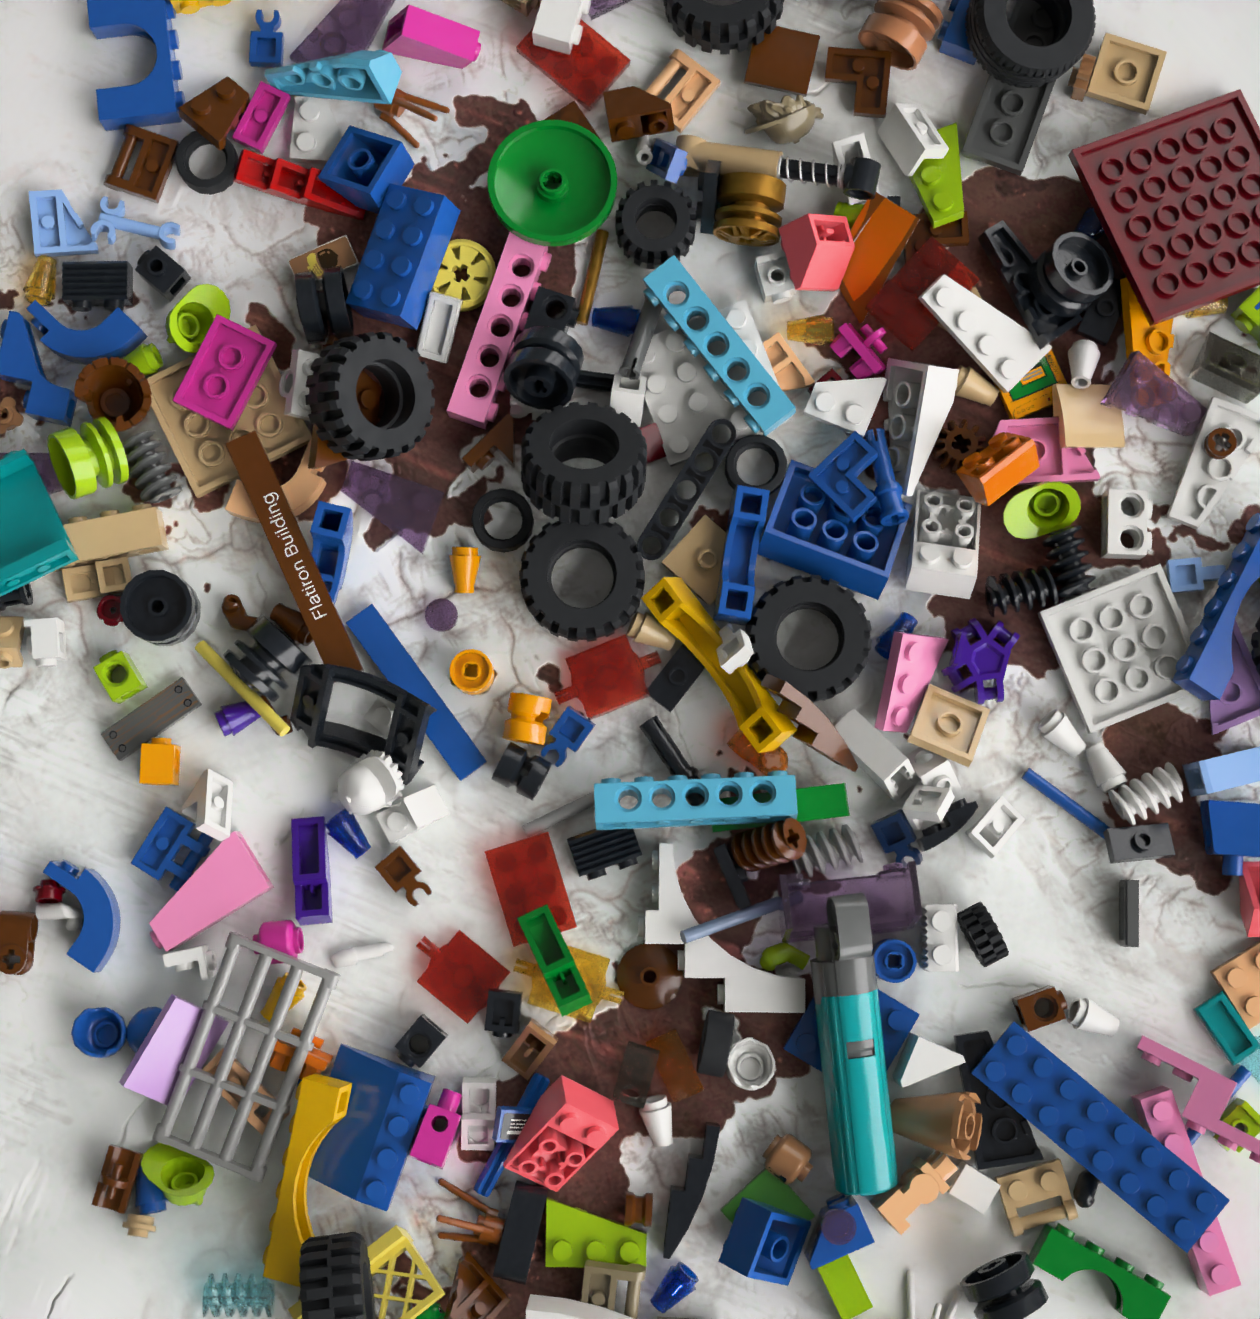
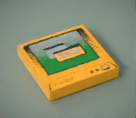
M1052 349L1009 392L1003 393L994 383L995 387L999 389L998 394L1010 419H1021L1052 406V385L1067 384Z

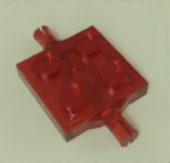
M624 634L566 658L565 660L571 673L572 686L557 692L555 691L554 694L559 705L577 697L583 704L588 719L593 720L651 696L645 683L644 670L662 663L660 655L656 650L639 658L632 650L627 635Z
M460 930L449 943L441 948L424 936L421 941L431 949L429 950L421 942L416 947L430 957L431 960L428 968L417 982L469 1024L478 1011L487 1007L489 989H499L500 984L509 975L510 971Z

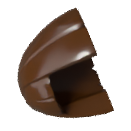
M106 357L92 361V364L85 366L78 375L79 379H76L75 397L87 404L88 411L93 420L99 417H106L116 432L132 429L133 426H137L150 411L152 404L150 385L144 374L131 362L128 363L127 360L117 357H110L109 359Z

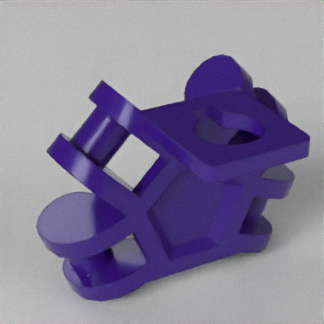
M975 618L970 619L968 625L964 628L951 630L955 643L949 666L941 670L943 676L947 675L953 684V687H951L953 693L974 682V698L977 704L982 705L985 700L995 699L996 703L1003 702V680L1011 648L1017 642L1020 635L1016 632L1010 633L1003 627L1004 623L1000 620L986 634L981 624ZM974 636L979 639L978 642L972 645L968 642ZM996 637L1004 644L1003 647L993 639ZM963 665H966L972 675L967 679H964L958 669ZM994 679L993 686L984 687L983 680Z

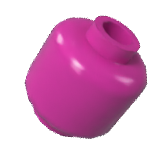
M292 920L264 922L261 924L258 934L253 935V941L296 958L304 950L301 927H296ZM272 959L271 964L283 963L276 959Z

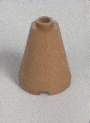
M968 1091L896 1098L890 1104L893 1133L956 1159L970 1160L972 1157L967 1154L969 1150L976 1151L981 1136L982 1113H976L975 1103L981 1104L980 1098L976 1093Z

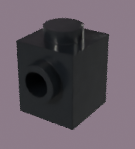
M155 246L151 251H145L140 256L137 262L138 266L135 268L139 276L169 302L174 299L191 279L187 271L158 246Z

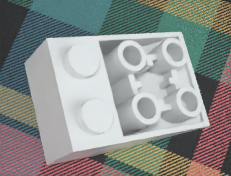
M917 489L907 559L905 590L970 599L978 573L981 504L976 503L973 497Z

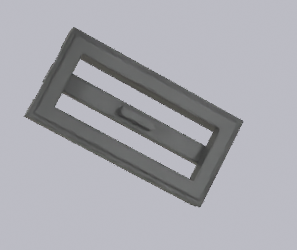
M1120 880L1119 945L1123 947H1139V880Z

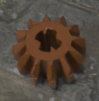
M965 419L961 421L959 428L954 420H950L947 423L948 430L942 427L939 433L940 438H937L934 447L939 449L932 454L934 459L943 457L944 460L939 465L940 469H944L948 464L952 465L950 471L953 475H956L955 471L959 469V466H963L962 462L966 457L975 452L980 453L985 449L979 445L986 441V436L976 437L975 434L979 430V426L974 425L971 430H968V422ZM956 441L959 445H965L966 447L962 454L959 449L954 450L952 447Z

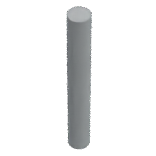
M594 791L523 825L522 827L527 837L595 806Z

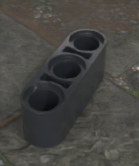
M516 1180L493 1277L526 1284L549 1188Z

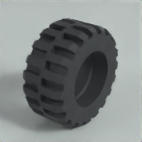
M663 0L668 22L672 24L673 31L678 37L685 35V43L692 47H696L698 44L701 46V51L712 53L713 49L720 50V54H730L732 49H737L738 52L748 50V44L750 43L758 45L764 40V32L771 34L776 27V20L781 18L784 0H741L730 5H715L704 0Z
M368 332L341 338L334 341L333 345L326 346L320 352L321 358H316L312 363L310 370L313 371V375L307 376L306 381L309 394L305 395L306 405H310L311 414H308L311 424H316L318 427L316 434L321 441H329L327 446L333 452H341L344 458L350 460L358 459L359 461L400 456L401 453H407L415 447V442H420L425 436L426 431L424 427H430L433 418L430 410L435 408V398H432L431 389H434L433 380L428 378L427 372L429 369L425 361L420 362L418 359L420 354L414 347L407 348L408 343L398 336L393 337L390 333ZM364 368L376 376L384 392V412L376 426L364 417L357 403L356 385L359 375Z
M572 402L567 407H562V405L553 407L550 413L545 411L536 418V422L533 421L526 429V434L523 436L521 443V482L523 483L524 493L530 499V502L538 510L543 508V513L552 519L558 517L561 522L570 524L571 521L579 522V525L589 526V522L602 524L608 522L610 517L616 519L625 514V509L629 511L643 494L646 482L647 443L638 425L635 422L631 423V419L623 412L618 414L613 407L607 405L605 408L599 407L597 403L588 402V405H579V402ZM575 458H590L598 460L605 465L591 469H580L565 465L563 462Z
M559 518V521L553 524L548 522L544 525L538 535L534 534L529 541L527 551H524L522 555L519 580L525 604L535 620L557 637L562 636L569 641L578 642V640L591 642L597 641L599 637H608L614 634L618 628H623L630 621L633 613H636L640 605L645 584L643 558L641 552L637 550L634 539L631 535L628 536L623 531V527L616 522L614 524L610 522L602 524L589 522V526L579 525V522L563 523ZM577 548H589L601 553L608 560L613 571L614 579L611 591L602 602L589 608L569 606L556 595L552 586L551 577L555 563L564 553Z
M801 575L794 576L788 581L778 582L768 592H765L754 606L751 619L745 628V633L749 636L754 651L748 664L749 667H752L761 683L766 674H770L788 682L813 703L833 698L848 688L865 668L868 661L867 657L872 647L870 620H867L864 613L866 610L863 604H858L853 598L855 594L848 588L844 590L838 586L839 582L831 578L829 581L823 580L819 575H811L804 578ZM812 609L826 615L835 625L838 633L837 651L831 661L823 667L814 670L798 669L790 665L779 652L777 646L778 628L789 614L797 610Z
M357 1232L309 1237L304 1241L300 1249L301 1257L299 1260L302 1319H376L370 1260L363 1235Z

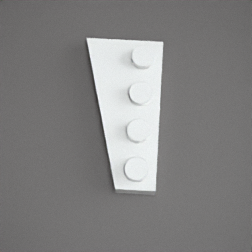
M945 274L940 275L918 297L923 305L1003 393L1009 392L1053 348L1051 345H1047L1040 350L1030 331Z
M1214 396L1210 399L1166 518L1193 529H1198L1228 484L1234 479L1242 464L1259 443L1260 414ZM1218 428L1231 430L1237 439L1235 450L1223 459H1213L1204 450L1206 436ZM1214 436L1213 440L1216 442L1215 449L1220 451L1224 448L1226 451L1225 439L1220 437L1216 440Z

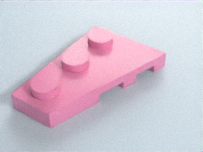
M894 631L875 723L876 729L907 733L949 639Z

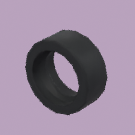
M197 131L191 132L182 139L176 149L175 163L178 173L189 188L200 194L213 195L225 191L234 183L233 178L239 158L236 149L227 137L225 138L226 145L222 149L226 156V166L219 175L207 180L200 179L191 172L189 158L197 148L211 143Z
M749 435L740 438L731 446L725 460V476L733 490H735L737 485L770 490L769 495H771L780 487L786 475L787 459L783 449L775 440L764 435ZM752 448H760L767 451L775 464L772 478L759 486L745 483L739 477L736 469L739 456Z
M504 488L490 490L479 498L473 508L471 520L474 533L481 544L492 551L502 553L515 551L526 544L532 535L534 518L531 506L524 496L514 490ZM495 503H511L521 513V528L516 535L509 539L494 538L485 529V513Z
M708 1010L699 1046L697 1073L721 1078L724 1076L733 1036L734 1014Z

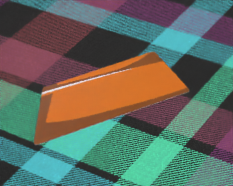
M877 192L874 199L866 201L850 230L855 248L839 287L859 323H863L919 222L918 217Z

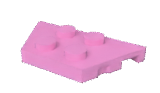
M1059 417L999 421L993 437L1001 432H1009L1032 438L1036 444L1040 467L1015 486L1035 485L1045 481H1059L1062 483L1095 482L1100 479L1099 472L1092 467L1085 455L1086 450L1084 448H1060Z

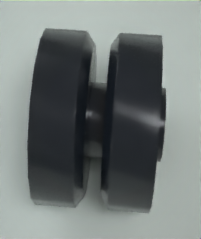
M1069 232L1057 238L1047 250L1034 260L1029 268L1028 280L1036 300L1046 310L1058 316L1073 317L1081 314L1094 300H1097L1107 291L1112 284L1114 270L1106 250L1095 239L1083 233Z
M341 265L324 269L322 273V290L318 277L312 270L295 274L297 308L308 344L325 342L328 336L327 320H329L332 333L337 339L355 335L352 309L346 304L349 293Z
M534 326L525 329L516 338L503 379L506 389L515 399L524 405L536 409L551 410L559 405L565 406L572 398L584 361L582 348L573 337L562 330L550 326Z
M148 570L136 575L126 585L120 598V614L125 626L135 636L156 646H173L185 641L195 631L200 620L201 604L196 591L186 581L165 570ZM163 604L164 609L160 612L157 610V607Z
M1025 1251L1010 1253L994 1259L969 1273L960 1282L967 1300L978 1303L974 1310L977 1319H1023L1041 1308L1049 1298L1042 1282L1039 1279H1030L1035 1268Z

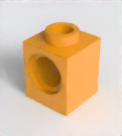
M151 738V744L141 743L139 783L179 786L181 746L171 744V738Z

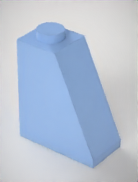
M1260 746L1182 765L1190 796L1210 794L1260 781Z

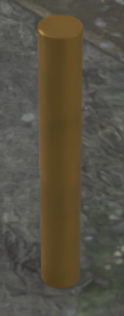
M597 229L578 308L580 313L576 321L580 325H588L609 232L606 230Z

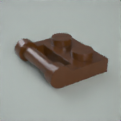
M126 124L123 131L125 137L111 174L106 175L103 184L115 191H122L158 204L175 161L176 149L180 143L177 140ZM143 142L129 181L123 179L136 143Z

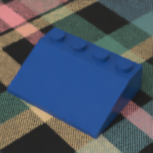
M791 459L761 538L757 554L805 573L819 575L821 579L827 581L831 578L839 582L838 585L878 600L890 576L907 521L895 526L881 525L879 518L882 512L880 503L877 501L853 523L808 478V474L814 468ZM902 501L904 509L910 515L913 505Z
M341 1043L329 1077L353 1083L347 1113L322 1140L314 1155L308 1177L353 1200L388 1211L436 1076Z

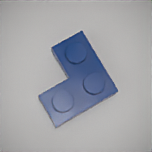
M854 431L808 474V478L853 523L877 502V497L857 476L879 457L878 452Z

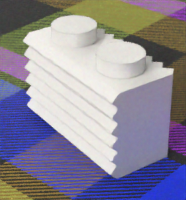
M922 904L919 907L922 910L920 913L922 916L920 928L923 930L920 933L923 937L920 940L923 943L920 947L923 950L921 953L923 958L920 961L924 963L921 968L928 972L959 971L957 904Z

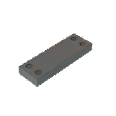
M181 677L106 729L101 735L117 759L122 761L141 748V743H148L151 741V738L160 735L200 707L202 703L186 680Z

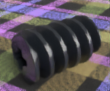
M1081 525L1048 533L1046 535H1050V537L1042 542L1043 547L1053 548V550L1046 554V559L1057 560L1056 563L1050 566V571L1061 573L1054 578L1056 585H1064L1063 588L1057 591L1058 597H1071L1097 589L1088 587V584L1094 581L1096 576L1085 575L1084 573L1092 567V563L1081 562V559L1088 555L1089 552L1088 550H1078L1077 548L1085 542V538L1074 537V534L1082 529Z
M1044 565L1039 566L1036 572L1033 568H1027L1024 571V575L1020 571H1013L1011 578L1007 573H1002L998 580L995 576H988L986 579L985 600L991 617H994L995 607H999L1002 615H1007V608L1010 604L1017 613L1020 612L1021 602L1025 603L1028 610H1032L1033 600L1037 599L1041 608L1045 607L1046 597H1050L1053 605L1058 603L1055 581L1049 569Z

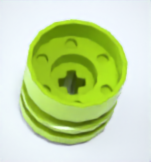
M106 417L96 418L92 424L90 422L82 423L80 425V435L71 427L48 435L47 446L53 469L63 490L71 499L75 500L94 493L97 488V482L103 488H109L113 485V482L121 484L128 480L129 468L123 445L113 425Z

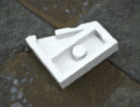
M295 96L289 159L291 162L325 165L342 138L329 101L326 98Z
M880 377L816 382L803 415L850 434L856 431L863 438L887 379Z

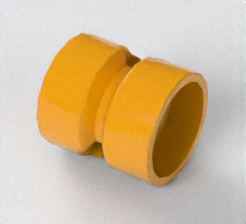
M475 649L463 650L453 658L449 668L450 677L455 686L464 694L471 696L481 695L488 691L495 679L494 667L488 656Z
M510 693L507 711L511 714V718L505 720L502 738L544 746L547 727L543 724V721L549 718L552 700L535 695Z

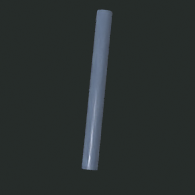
M796 889L680 931L681 940L686 944L802 902V892Z

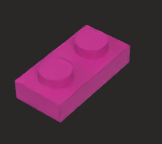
M261 81L232 136L233 140L263 155L291 100L290 95Z

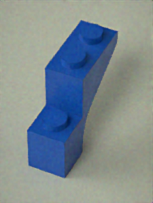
M9 311L8 319L3 321L0 331L1 338H3L0 348V378L4 381L31 386V389L25 392L23 407L26 409L25 413L32 419L71 427L78 400L75 397V393L71 389L59 387L48 381L44 373L31 324L20 313Z

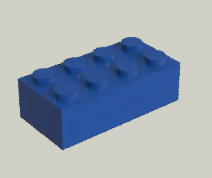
M390 183L348 294L346 304L363 317L417 330L460 210L445 195Z

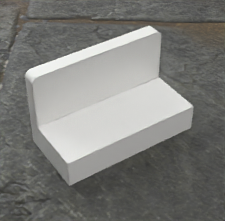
M895 103L878 129V135L905 176H913L923 159H942L949 150L918 103Z

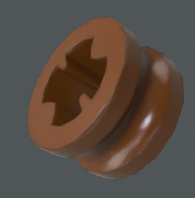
M1226 428L1213 430L1204 440V450L1213 459L1226 458L1237 446V439L1234 433ZM1214 436L1216 440L1220 437L1225 439L1226 451L1224 448L1220 451L1215 449L1216 442L1213 440Z

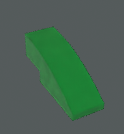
M546 904L518 917L517 920L562 1017L593 1003L548 905Z

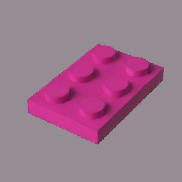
M217 314L172 401L233 431L277 344Z

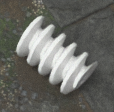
M1167 762L1164 769L1156 767L1153 770V776L1150 773H1144L1141 776V781L1134 778L1129 782V787L1121 784L1118 787V793L1114 790H1109L1108 794L1118 815L1134 826L1136 825L1135 814H1138L1143 820L1148 818L1147 808H1150L1156 815L1159 814V802L1167 809L1171 808L1170 797L1172 796L1179 803L1183 802L1181 793L1183 791V783L1175 767L1170 762Z

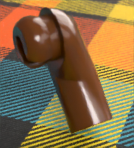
M230 594L223 599L221 608L230 627L247 631L258 617L247 615L237 595Z

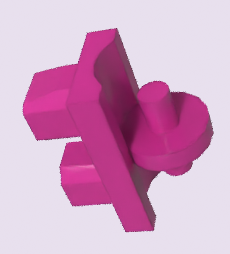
M844 323L838 328L841 333L832 341L830 347L840 358L845 357L853 349L856 350L861 358L849 369L857 379H866L874 373L881 374L887 366L871 348L874 346L880 354L888 349L881 340L887 333L883 327L874 332L868 323L865 324L860 330L866 336V340L863 339L851 323Z

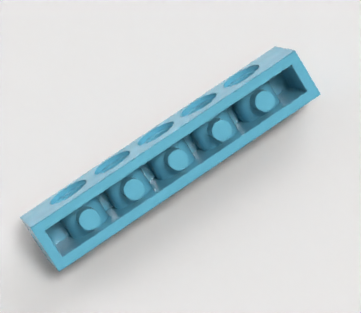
M675 255L671 256L643 279L647 288L643 291L645 296L654 307L660 304L667 314L663 318L674 332L680 329L687 339L683 341L684 345L694 357L700 354L707 363L703 368L714 382L720 379L727 388L723 392L725 397L734 408L738 405L743 408L747 413L743 419L754 433L760 430L766 437L796 413V407ZM682 291L686 294L685 300L682 303L675 305L668 301L671 293ZM694 316H701L706 320L704 327L699 330L691 329L688 323ZM712 342H723L726 345L725 351L720 355L709 353L708 348ZM735 366H741L746 370L745 377L739 381H734L728 377L730 369ZM753 392H763L767 397L765 403L761 406L751 405L748 402V398Z
M781 770L768 772L767 776H754L752 772H739L734 774L732 778H721L720 774L715 773L701 775V779H687L685 775H672L667 778L668 780L654 781L653 777L648 776L637 777L634 779V782H621L619 778L602 779L601 783L594 784L596 830L771 823L779 820L785 821L786 818L797 819L798 815L795 775H787V771ZM757 790H765L771 795V799L766 803H759L753 798V794ZM731 791L737 795L738 800L734 804L727 805L720 800L719 796L723 792ZM691 793H699L705 800L699 806H692L686 801V797ZM659 794H665L671 799V803L663 808L657 807L652 801ZM625 796H633L638 801L637 805L632 809L621 807L619 802Z

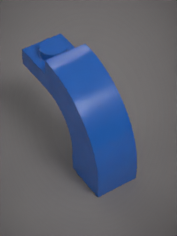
M36 300L26 308L34 316L30 322L44 335L40 341L61 358L78 364H92V361L104 357L107 359L110 357L122 358L136 349L148 337L119 307L101 324L88 330H73L63 326Z
M319 501L310 530L313 538L312 556L335 605L338 592L342 589L353 535V513L351 508Z
M63 859L61 863L59 861H50L43 870V873L71 891L77 897L83 909L84 921L82 930L66 954L91 972H101L112 956L120 934V910L115 894L106 880L94 869L85 868L79 876L78 872L80 869L67 860Z

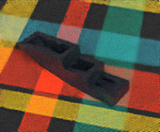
M706 1122L702 1155L688 1153L684 1187L671 1185L663 1258H671L689 1229L703 1198L715 1159L720 1132L719 1123Z

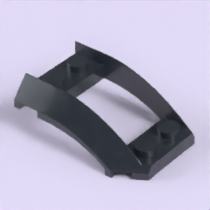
M311 664L300 667L290 721L297 731L300 729L304 731L309 738L308 746L311 748L315 746L330 748L356 758H360L362 754L367 755L371 750L385 752V756H391L392 763L398 764L397 770L403 773L401 776L403 784L408 785L424 764V761L419 759L429 717L437 709L401 687L372 674L332 664ZM334 681L367 690L395 704L387 740L347 725L326 721Z

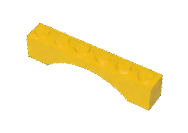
M663 577L641 598L658 622L678 638L710 673L726 697L735 715L739 729L758 753L774 751L797 731V728L790 719L777 712L779 705L767 689L761 686V681L747 663L735 669L731 674H728L720 667L716 649L723 644L719 634L721 629L681 577Z
M315 1073L302 1078V1081L297 1086L295 1098L298 1100L296 1113L292 1116L289 1123L290 1143L282 1158V1165L285 1166L283 1178L278 1183L276 1189L277 1208L269 1223V1231L272 1232L270 1243L266 1247L262 1259L265 1265L263 1277L300 1287V1249L304 1241L309 1237H315L307 1207L308 1174L314 1155L322 1140L333 1126L346 1116L353 1084L351 1082Z

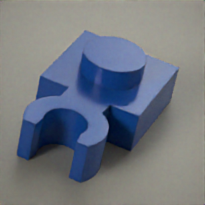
M257 10L255 18L260 31H251L249 63L253 67L283 66L284 34L283 32H276L281 26L279 11L274 10V18L271 22H264L262 10Z
M569 705L549 732V734L556 738L555 742L544 746L541 756L545 757L550 750H556L559 753V759L556 761L555 766H561L567 759V748L577 752L596 724Z

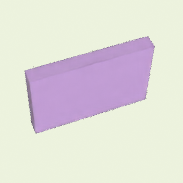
M171 994L119 1083L125 1088L168 1105L180 1073L178 1070L181 1062L184 1063L204 1009ZM218 1015L215 1016L197 1063V1068L202 1069L229 1022L225 1018ZM192 1077L187 1092L196 1079L195 1077Z

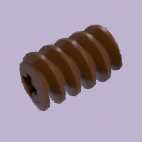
M786 818L785 821L779 820L775 823L737 833L732 839V853L738 865L745 871H759L760 869H766L802 857L807 845L806 832L796 819Z

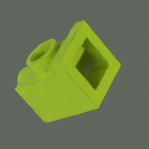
M1236 1098L1224 1110L1220 1118L1221 1121L1233 1127L1238 1123H1242L1244 1125L1242 1131L1254 1138L1260 1133V1115L1245 1100ZM1215 1134L1213 1139L1217 1142L1219 1135ZM1218 1143L1227 1152L1230 1150V1148ZM1238 1146L1236 1152L1240 1153L1244 1148Z

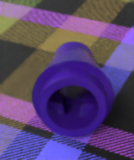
M246 701L220 706L221 710L214 712L224 736L230 734L235 736L261 717Z

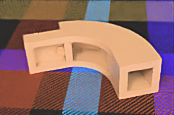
M312 438L309 441L297 472L288 482L281 485L295 517L313 505L327 484L322 477L317 476V472H323L325 467L318 469L308 468ZM237 479L225 510L229 514L243 520L260 523L242 481Z

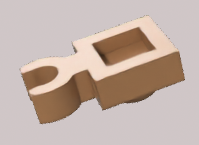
M1084 54L1080 68L1073 67L1068 86L1073 87L1070 99L1083 102L1096 61L1095 56Z

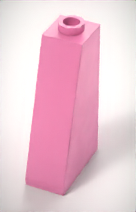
M240 831L230 833V837L221 842L149 922L153 929L150 932V936L159 949L164 948L166 952L175 950L274 888Z

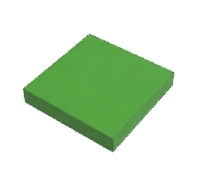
M765 1168L720 1209L728 1220L733 1223L736 1210L740 1205L742 1197L764 1202L809 1221L815 1217V1214L789 1185L782 1183Z

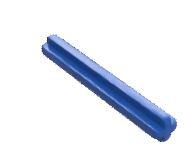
M535 1073L517 1107H535L539 1098L548 1087L550 1080L540 1073ZM497 1142L474 1186V1190L478 1194L485 1197L490 1196L504 1170L503 1164L515 1143Z

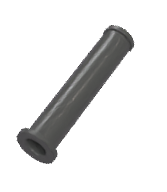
M646 296L623 364L619 370L620 374L626 377L628 370L631 369L628 379L633 380L640 377V371L662 311L660 304L654 307Z

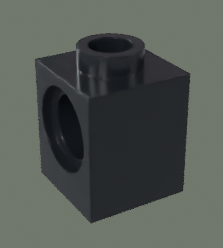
M422 1014L394 1047L400 1051L397 1056L411 1068L414 1065L421 1068L448 1037V1034L425 1014ZM421 1034L427 1038L428 1048L425 1052H416L412 1048L411 1039L414 1035Z

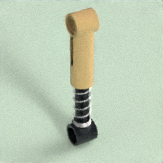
M692 135L677 136L675 146L688 152L686 156L687 167L682 176L699 177V172L705 171L708 160L721 161L720 177L732 172H753L773 176L780 180L783 178L788 179L791 183L794 180H799L802 184L813 182L815 186H818L822 183L826 184L829 188L836 185L838 189H843V193L848 197L859 200H872L875 198L881 169L879 162L869 158L855 157L851 158L847 164H840L839 162L838 166L829 165L827 161L825 164L814 163V159L812 162L802 161V158L791 160L789 156L784 159L782 151L712 143Z

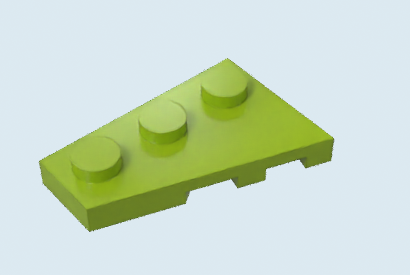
M957 122L937 129L949 148L944 158L923 159L913 176H909L933 229L964 217Z
M547 1197L546 1267L585 1268L586 1260L621 1265L634 1263L646 1267L647 1232L631 1226H624L620 1222L605 1219L588 1213L586 1210L574 1208Z

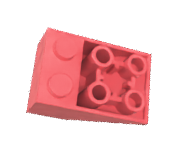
M561 1075L539 1098L503 1164L504 1168L557 1192L619 1130L614 1101Z

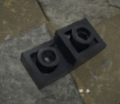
M965 798L951 803L948 812H946L943 818L946 827L942 828L940 823L922 830L924 836L916 839L921 852L939 845L961 829L977 810V802L967 803Z

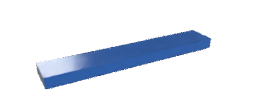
M369 605L347 621L346 624L387 681L401 687L437 709L429 717L426 734L460 781L464 780L486 764L487 761L374 605Z

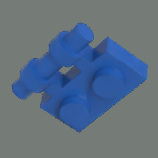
M165 807L131 861V864L160 881L168 870L175 875L169 887L178 891L194 874L193 871L202 856H207L211 850L209 845L214 838L202 832L198 840L190 836V833L196 824L173 809ZM185 845L191 851L183 864L179 865L173 860L182 846Z

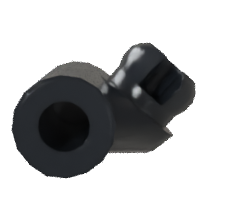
M1088 1170L1078 1175L1073 1190L1074 1199L1082 1208H1089L1094 1204V1196L1098 1184L1102 1183Z

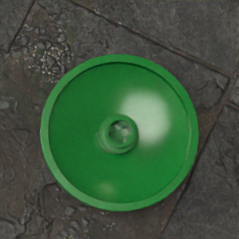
M563 120L532 122L512 132L496 149L491 159L487 176L489 199L500 222L517 237L541 246L573 244L594 233L611 213L617 193L615 163L605 144L594 133L578 124Z

